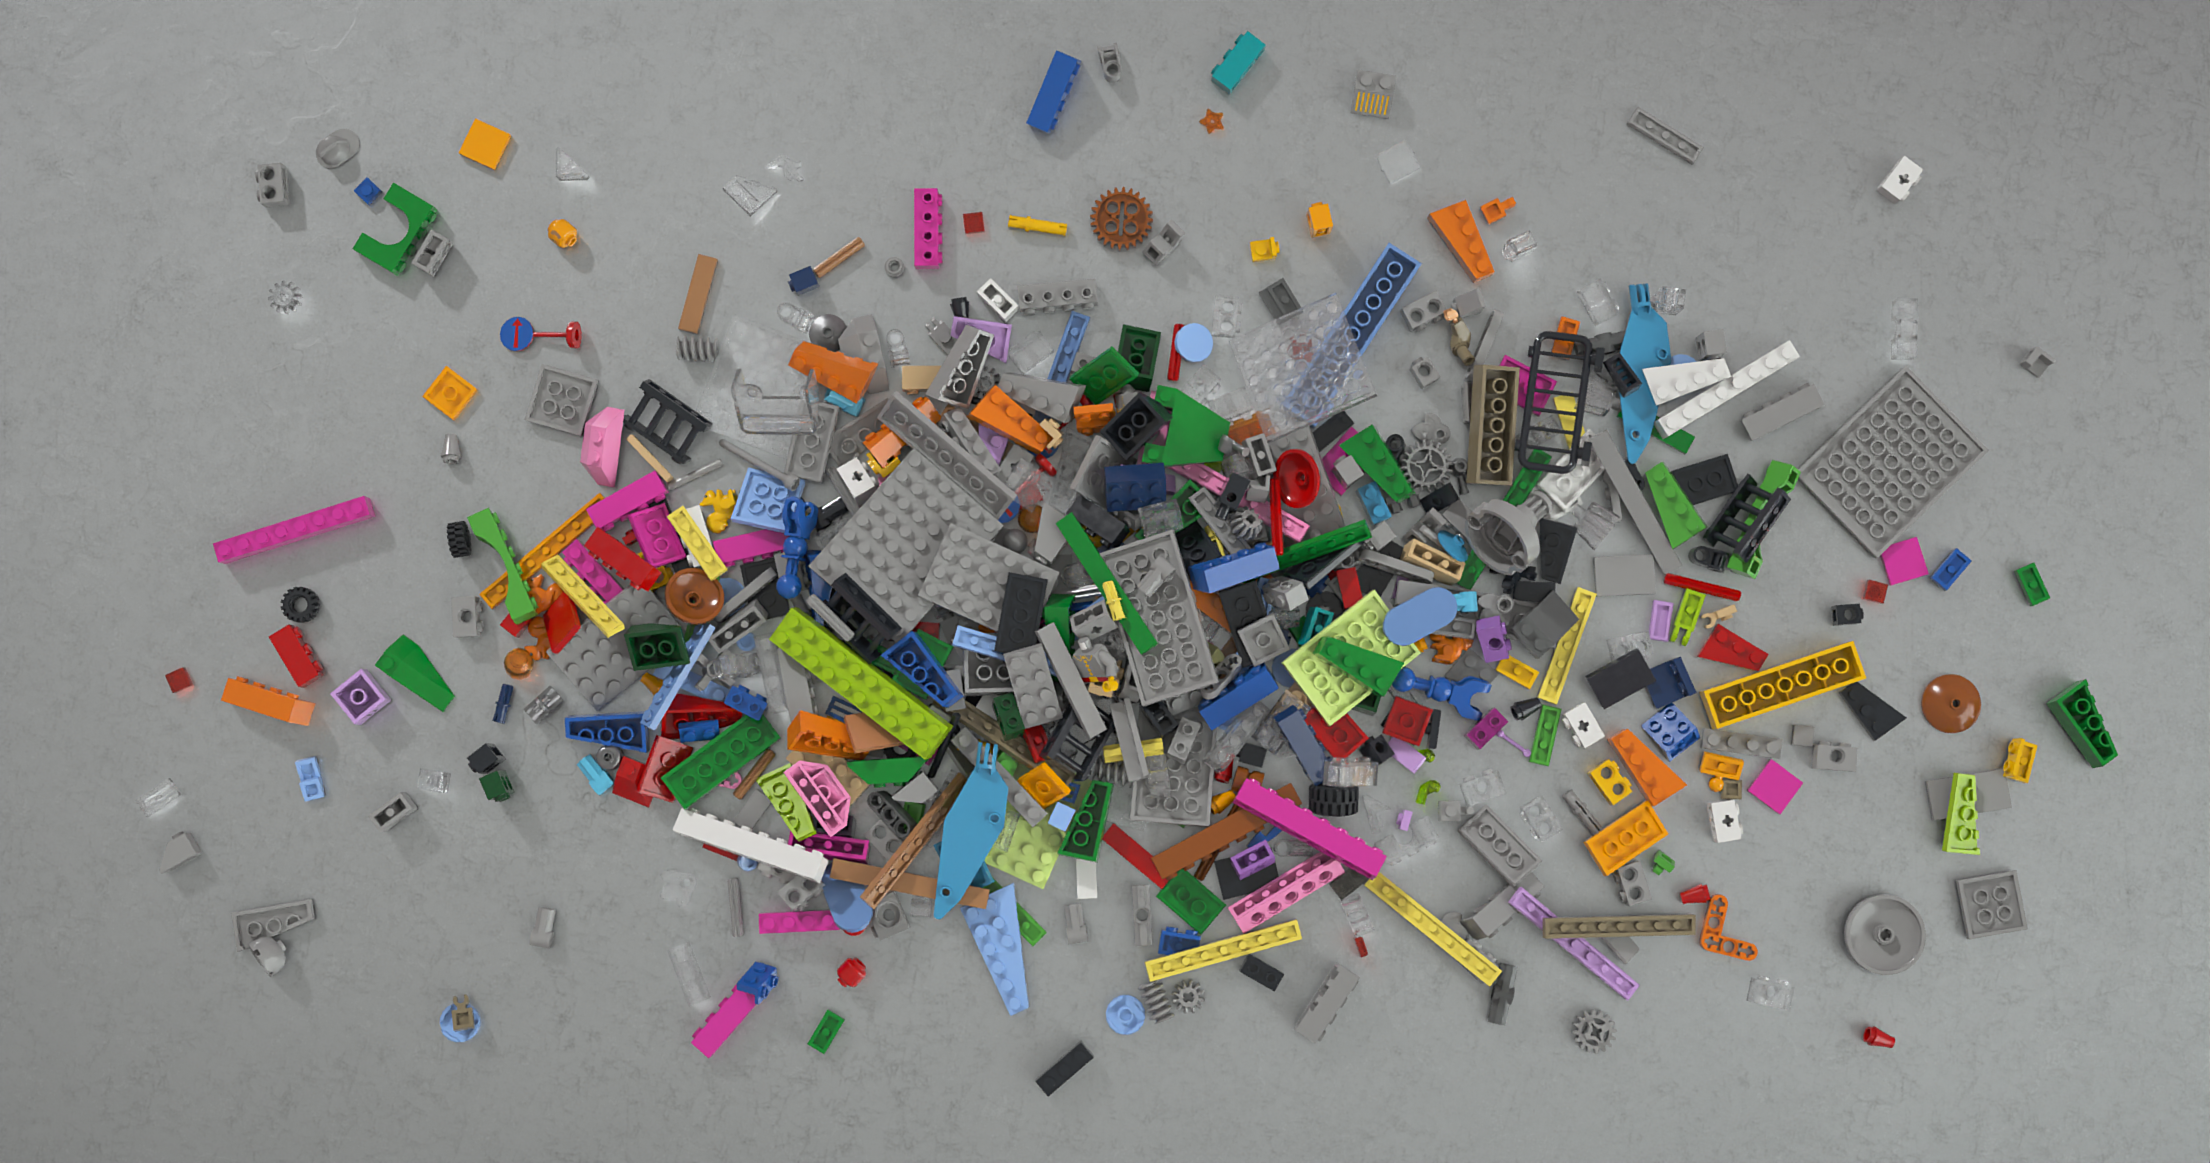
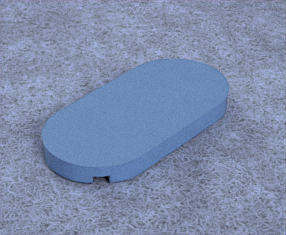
M1440 587L1427 589L1387 612L1382 627L1384 635L1390 642L1396 645H1410L1448 625L1457 613L1456 599L1447 589Z
M831 863L826 866L821 880L826 885L822 889L824 890L823 893L833 920L841 930L843 929L851 933L859 932L868 926L873 916L872 908L860 898L865 891V887L863 884L830 878Z

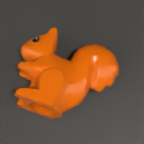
M542 574L527 580L531 589L528 592L530 598L534 597L539 607L536 609L538 614L548 610L563 592L556 583L551 584L547 590L542 589L541 586L544 580Z
M537 616L528 625L529 634L532 637L538 638L537 644L525 646L524 649L536 661H539L542 657L548 660L549 655L546 651L550 648V643L543 617Z
M1430 634V640L1435 642L1430 645V648L1437 650V654L1432 658V662L1445 665L1453 664L1460 657L1462 650L1467 651L1472 647L1474 640L1456 637L1449 639L1442 635Z

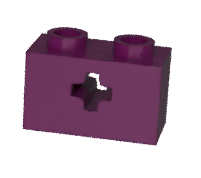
M1494 707L1463 736L1479 750L1509 721Z

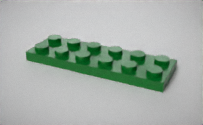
M745 715L662 776L661 779L684 810H686L779 741L781 737L764 715H762L759 721Z

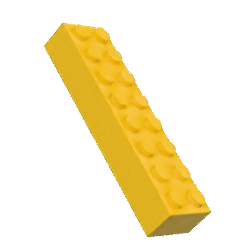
M1850 641L1699 692L1711 728L1718 729L1866 679V675L1854 641Z

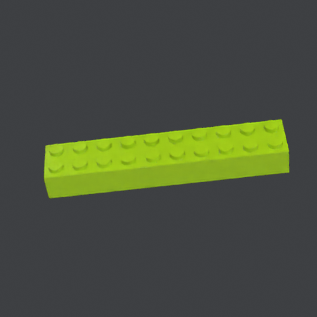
M792 607L769 638L771 642L925 760L932 757L954 727L872 663L869 665L854 649L799 607Z

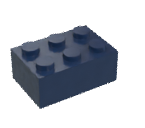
M1164 463L1104 467L1107 512L1166 508V474Z

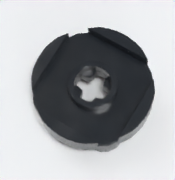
M1324 591L1321 594L1316 593L1313 598L1308 600L1305 608L1307 616L1309 607L1320 608L1321 606H1328L1330 608L1329 611L1334 613L1332 622L1345 612L1342 601L1335 593Z

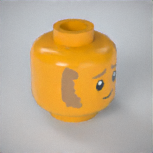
M565 219L554 220L547 229L548 238L560 248L571 247L577 240V229Z

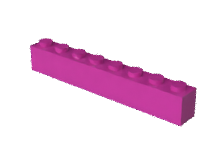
M362 496L213 543L218 562L228 564L376 516L371 499Z
M1245 779L1232 803L1370 880L1377 877L1387 857L1381 849L1377 847L1371 848L1365 844L1366 842L1359 837L1353 838L1348 835L1345 829L1335 828L1330 825L1331 822L1325 818H1317L1309 809H1301L1296 806L1293 800L1289 798L1283 799L1278 796L1275 790L1265 789L1260 786L1261 783L1257 780Z

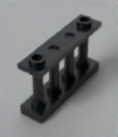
M652 380L643 381L639 388L644 391V396L631 416L628 414L624 415L623 425L631 431L635 430L671 455V459L676 463L685 464L690 462L691 458L686 455L687 450L697 434L710 430L713 423ZM655 398L660 402V407L649 425L645 427L638 422V419L650 399ZM671 409L676 413V418L665 436L661 438L654 433V430L665 412ZM688 421L692 424V429L678 450L670 444V441L681 423Z
M1748 473L1739 483L1738 488L1703 536L1712 547L1720 541L1734 548V554L1740 561L1745 563L1749 561L1791 500L1787 493L1778 487L1773 494L1756 487L1758 483ZM1751 493L1768 500L1762 510L1745 503ZM1740 509L1757 516L1751 526L1734 519ZM1729 525L1745 532V535L1739 542L1723 535Z
M844 573L831 584L836 590L829 601L825 599L822 602L855 633L853 638L847 643L870 665L882 655L877 650L884 639L889 641L901 631L902 627L847 573ZM841 597L851 604L843 615L834 608ZM856 610L865 618L857 629L849 622V619ZM870 624L879 632L871 643L863 636V633Z
M1069 702L1062 715L1063 718L1057 723L1039 756L1044 760L1057 758L1077 772L1073 778L1074 781H1085L1091 775V768L1115 726L1112 714H1107L1096 706L1102 720L1105 721L1104 724L1107 730L1094 736L1096 739L1091 748L1070 735L1073 725L1076 724L1081 729L1083 728ZM1063 742H1068L1086 755L1081 765L1061 752L1060 747Z

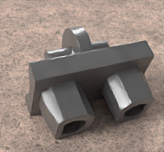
M1419 487L1414 489L1416 494L1407 499L1409 508L1420 505L1419 494L1421 492ZM1391 496L1385 498V503L1392 514L1403 511L1401 503H1397Z
M549 686L523 710L538 724L564 700L552 686Z

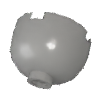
M265 936L248 944L250 951L258 963L266 968L265 972L270 977L283 968L286 962L284 951L287 949L281 940L276 942L273 938Z

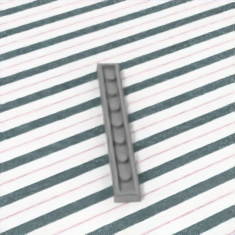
M1607 429L1589 438V441L1592 442V447L1664 575L1681 567V561L1674 549H1672L1667 536Z

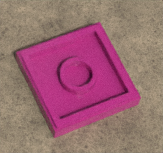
M1917 537L1891 544L1880 555L1890 586L1929 574Z
M1770 759L1747 791L1780 815L1803 782Z

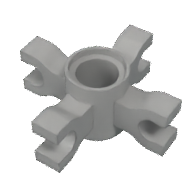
M726 649L718 654L717 658L713 661H709L703 654H700L695 663L702 667L703 676L694 687L702 691L715 678L726 688L731 687L735 680L724 673L723 664L732 653ZM710 665L716 667L717 672L715 675L710 673Z

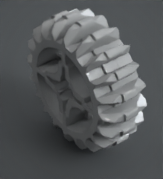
M1423 439L1422 446L1416 441L1415 445L1417 448L1415 449L1409 445L1408 448L1412 452L1404 451L1403 454L1408 456V458H1401V462L1406 463V466H1401L1402 470H1407L1404 473L1405 476L1409 475V482H1415L1412 486L1413 489L1416 488L1417 484L1421 485L1419 488L1421 492L1424 486H1427L1428 492H1431L1430 486L1432 485L1437 490L1438 482L1444 486L1445 483L1442 479H1450L1448 475H1445L1446 472H1453V469L1447 468V465H1453V461L1447 462V459L1452 455L1447 454L1445 456L1444 452L1447 451V448L1445 447L1440 450V442L1436 447L1433 446L1434 440L1432 439L1430 445H1426V439ZM1427 449L1426 457L1423 460L1412 459L1415 453ZM1433 450L1441 456L1443 466L1433 463ZM1428 455H1430V464L1432 463L1437 468H1428L1424 476V467L1421 468V465L1416 463H1425ZM1410 465L1421 469V480H1418L1412 474ZM1429 472H1442L1437 479L1426 482Z

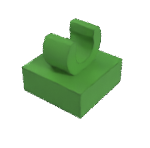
M1661 850L1656 852L1654 855V862L1656 863L1652 871L1658 876L1664 869L1670 873L1675 868V861Z

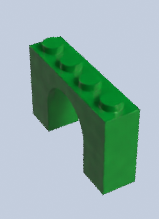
M393 183L383 199L406 214L409 221V229L406 236L396 244L386 245L362 232L352 249L397 276L405 269V262L408 257L415 253L418 241L425 237L427 233L426 228L429 223H433L436 219L437 209Z

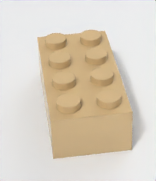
M792 751L786 757L792 765L798 761L828 765L851 797L849 808L871 786V784L868 785L847 766L848 760L846 758Z

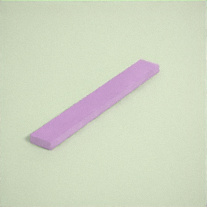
M1519 887L1508 901L1511 906L1542 931L1543 918L1557 917L1522 887ZM1551 938L1625 1000L1628 1001L1639 987L1637 982L1584 938Z

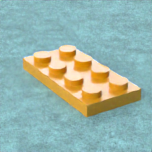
M1647 800L1583 843L1602 874L1608 876L1667 836L1668 832Z

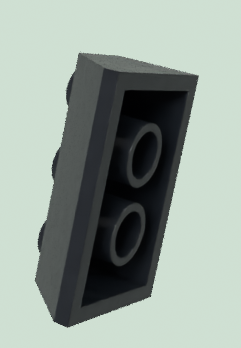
M1139 392L1100 432L1125 460H1128L1173 417L1160 402Z

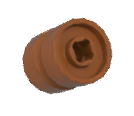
M1237 766L1231 790L1238 792L1246 778L1249 780L1255 779L1262 786L1265 773L1258 771L1249 773L1248 768Z

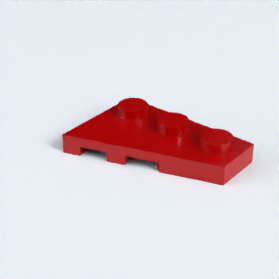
M1716 624L1697 657L1759 671L1769 654L1722 625Z

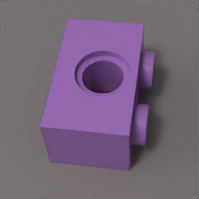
M1500 615L1476 620V631L1485 662L1508 659L1509 650H1512L1510 638L1506 639L1507 627L1505 622H1501Z
M1266 840L1230 858L1231 864L1240 880L1275 863V856Z

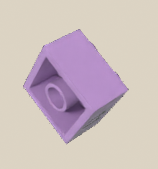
M360 669L330 693L355 725L363 724L391 701V698L367 669Z

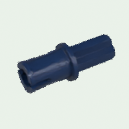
M502 685L499 699L495 702L497 705L492 721L505 724L508 708L511 707L509 703L513 691L512 685Z

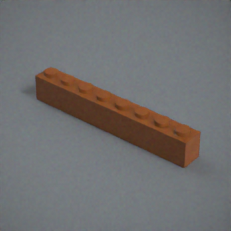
M1291 783L1276 790L1278 796L1283 799L1289 798L1293 800L1296 806L1302 804ZM1241 809L1150 859L1161 879L1166 878L1168 881L1178 875L1176 872L1183 868L1184 871H1187L1195 866V861L1201 859L1203 862L1213 857L1211 853L1217 849L1219 852L1228 849L1230 842L1236 840L1239 843L1248 838L1247 833L1253 831L1255 834L1265 829L1264 824L1268 822L1245 809Z

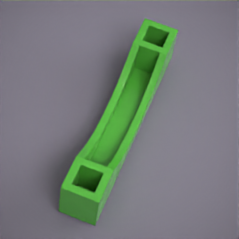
M1772 460L1767 468L1764 481L1759 488L1773 494L1778 487L1788 494L1794 490L1801 472L1791 464ZM1757 496L1752 506L1762 510L1768 500ZM1749 514L1744 523L1751 526L1757 516ZM1741 532L1740 537L1737 539L1738 542L1743 538L1745 532ZM1760 545L1747 563L1740 561L1733 552L1728 560L1727 568L1735 574L1756 579L1763 563Z
M486 508L467 517L477 539L495 549L505 563L509 582L505 604L514 623L518 625L537 616L536 609L539 608L534 597L530 598L528 593L531 591L527 580H522V568L519 563L515 564L513 557H516L512 547H508L505 542L508 540L504 529L500 530L498 526L501 522L497 513H492L489 508Z

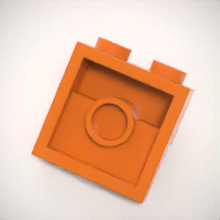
M1113 403L1074 407L1078 434L1083 436L1099 433L1116 415Z

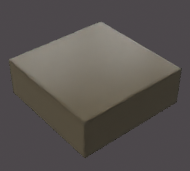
M1722 779L1724 785L1721 791V799H1742V780Z

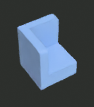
M1057 802L1048 824L1066 831L1076 810Z

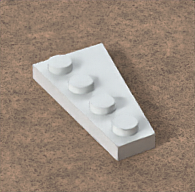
M1724 358L1642 369L1656 406L1731 377Z

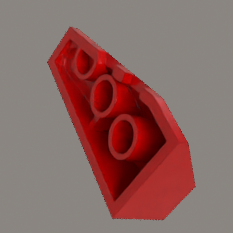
M676 694L660 721L661 736L668 739H680L678 723L718 719L719 728L727 727L740 720L742 712L721 701Z

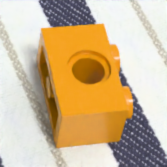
M1317 202L1312 204L1306 214L1311 238L1330 234L1333 223L1328 203Z

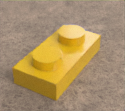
M1510 655L1508 659L1500 660L1495 668L1500 674L1527 689L1532 687L1539 674L1537 670Z

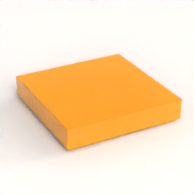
M475 118L459 154L495 170L511 135Z
M445 366L422 397L455 421L478 389L448 366Z
M1045 762L1021 776L1017 781L1043 809L1067 796L1071 791Z

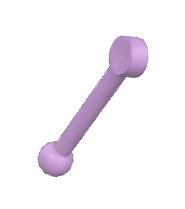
M1503 730L1496 734L1522 751L1525 757L1531 755L1529 749H1524L1504 734Z

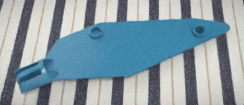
M1648 283L1629 285L1632 310L1620 349V354L1642 382L1641 387L1625 398L1619 392L1627 459L1631 464L1637 462L1649 442L1659 405H1655L1642 369L1671 365L1672 361L1667 322L1651 307ZM1620 369L1617 373L1620 374L1624 370ZM1625 376V377H1623V378H1621V379L1624 381V380L1627 379L1628 377Z
M978 742L976 766L944 819L934 917L936 919H942L961 900L1004 828L1009 787L996 770L998 744H994L992 762H989L991 744L986 743L984 761H981L983 743ZM943 889H948L950 893L944 894Z

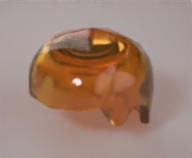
M1032 503L1025 505L1019 511L1018 524L1024 532L1031 534L1038 532L1042 510L1040 505Z
M523 648L510 650L504 658V669L512 679L521 680L527 678L534 667L533 658Z

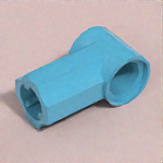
M829 388L826 390L824 397L825 401L842 408V411L854 417H858L866 400L862 397L857 403H854Z
M1476 591L1453 594L1457 602V611H1460V613L1478 611Z
M591 754L576 764L589 780L592 789L599 796L614 785V779L605 769L603 770Z

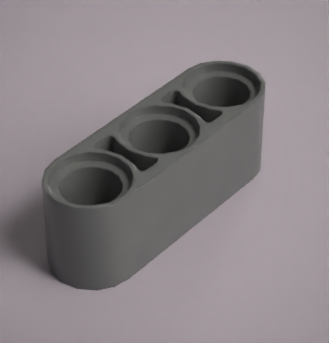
M883 790L869 794L867 803L895 835L901 838L908 837L917 825V822L887 791ZM878 796L881 798V804L878 803ZM891 810L894 811V818L891 816ZM904 824L908 826L907 832L904 830Z

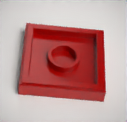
M1395 695L1382 733L1420 746L1433 709Z

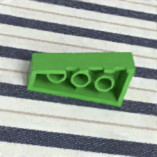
M1664 462L1645 472L1672 549L1677 548L1708 527Z

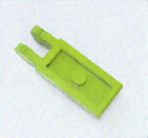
M1688 588L1685 589L1669 641L1675 642L1681 628L1686 630L1682 637L1681 645H1687L1691 632L1694 631L1706 596L1705 594Z

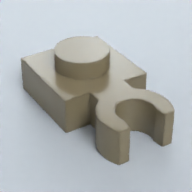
M467 994L464 995V1002L458 1003L456 996L453 997V1003L457 1007V1010H452L453 1030L455 1032L475 1028L473 1008H467L470 1002Z

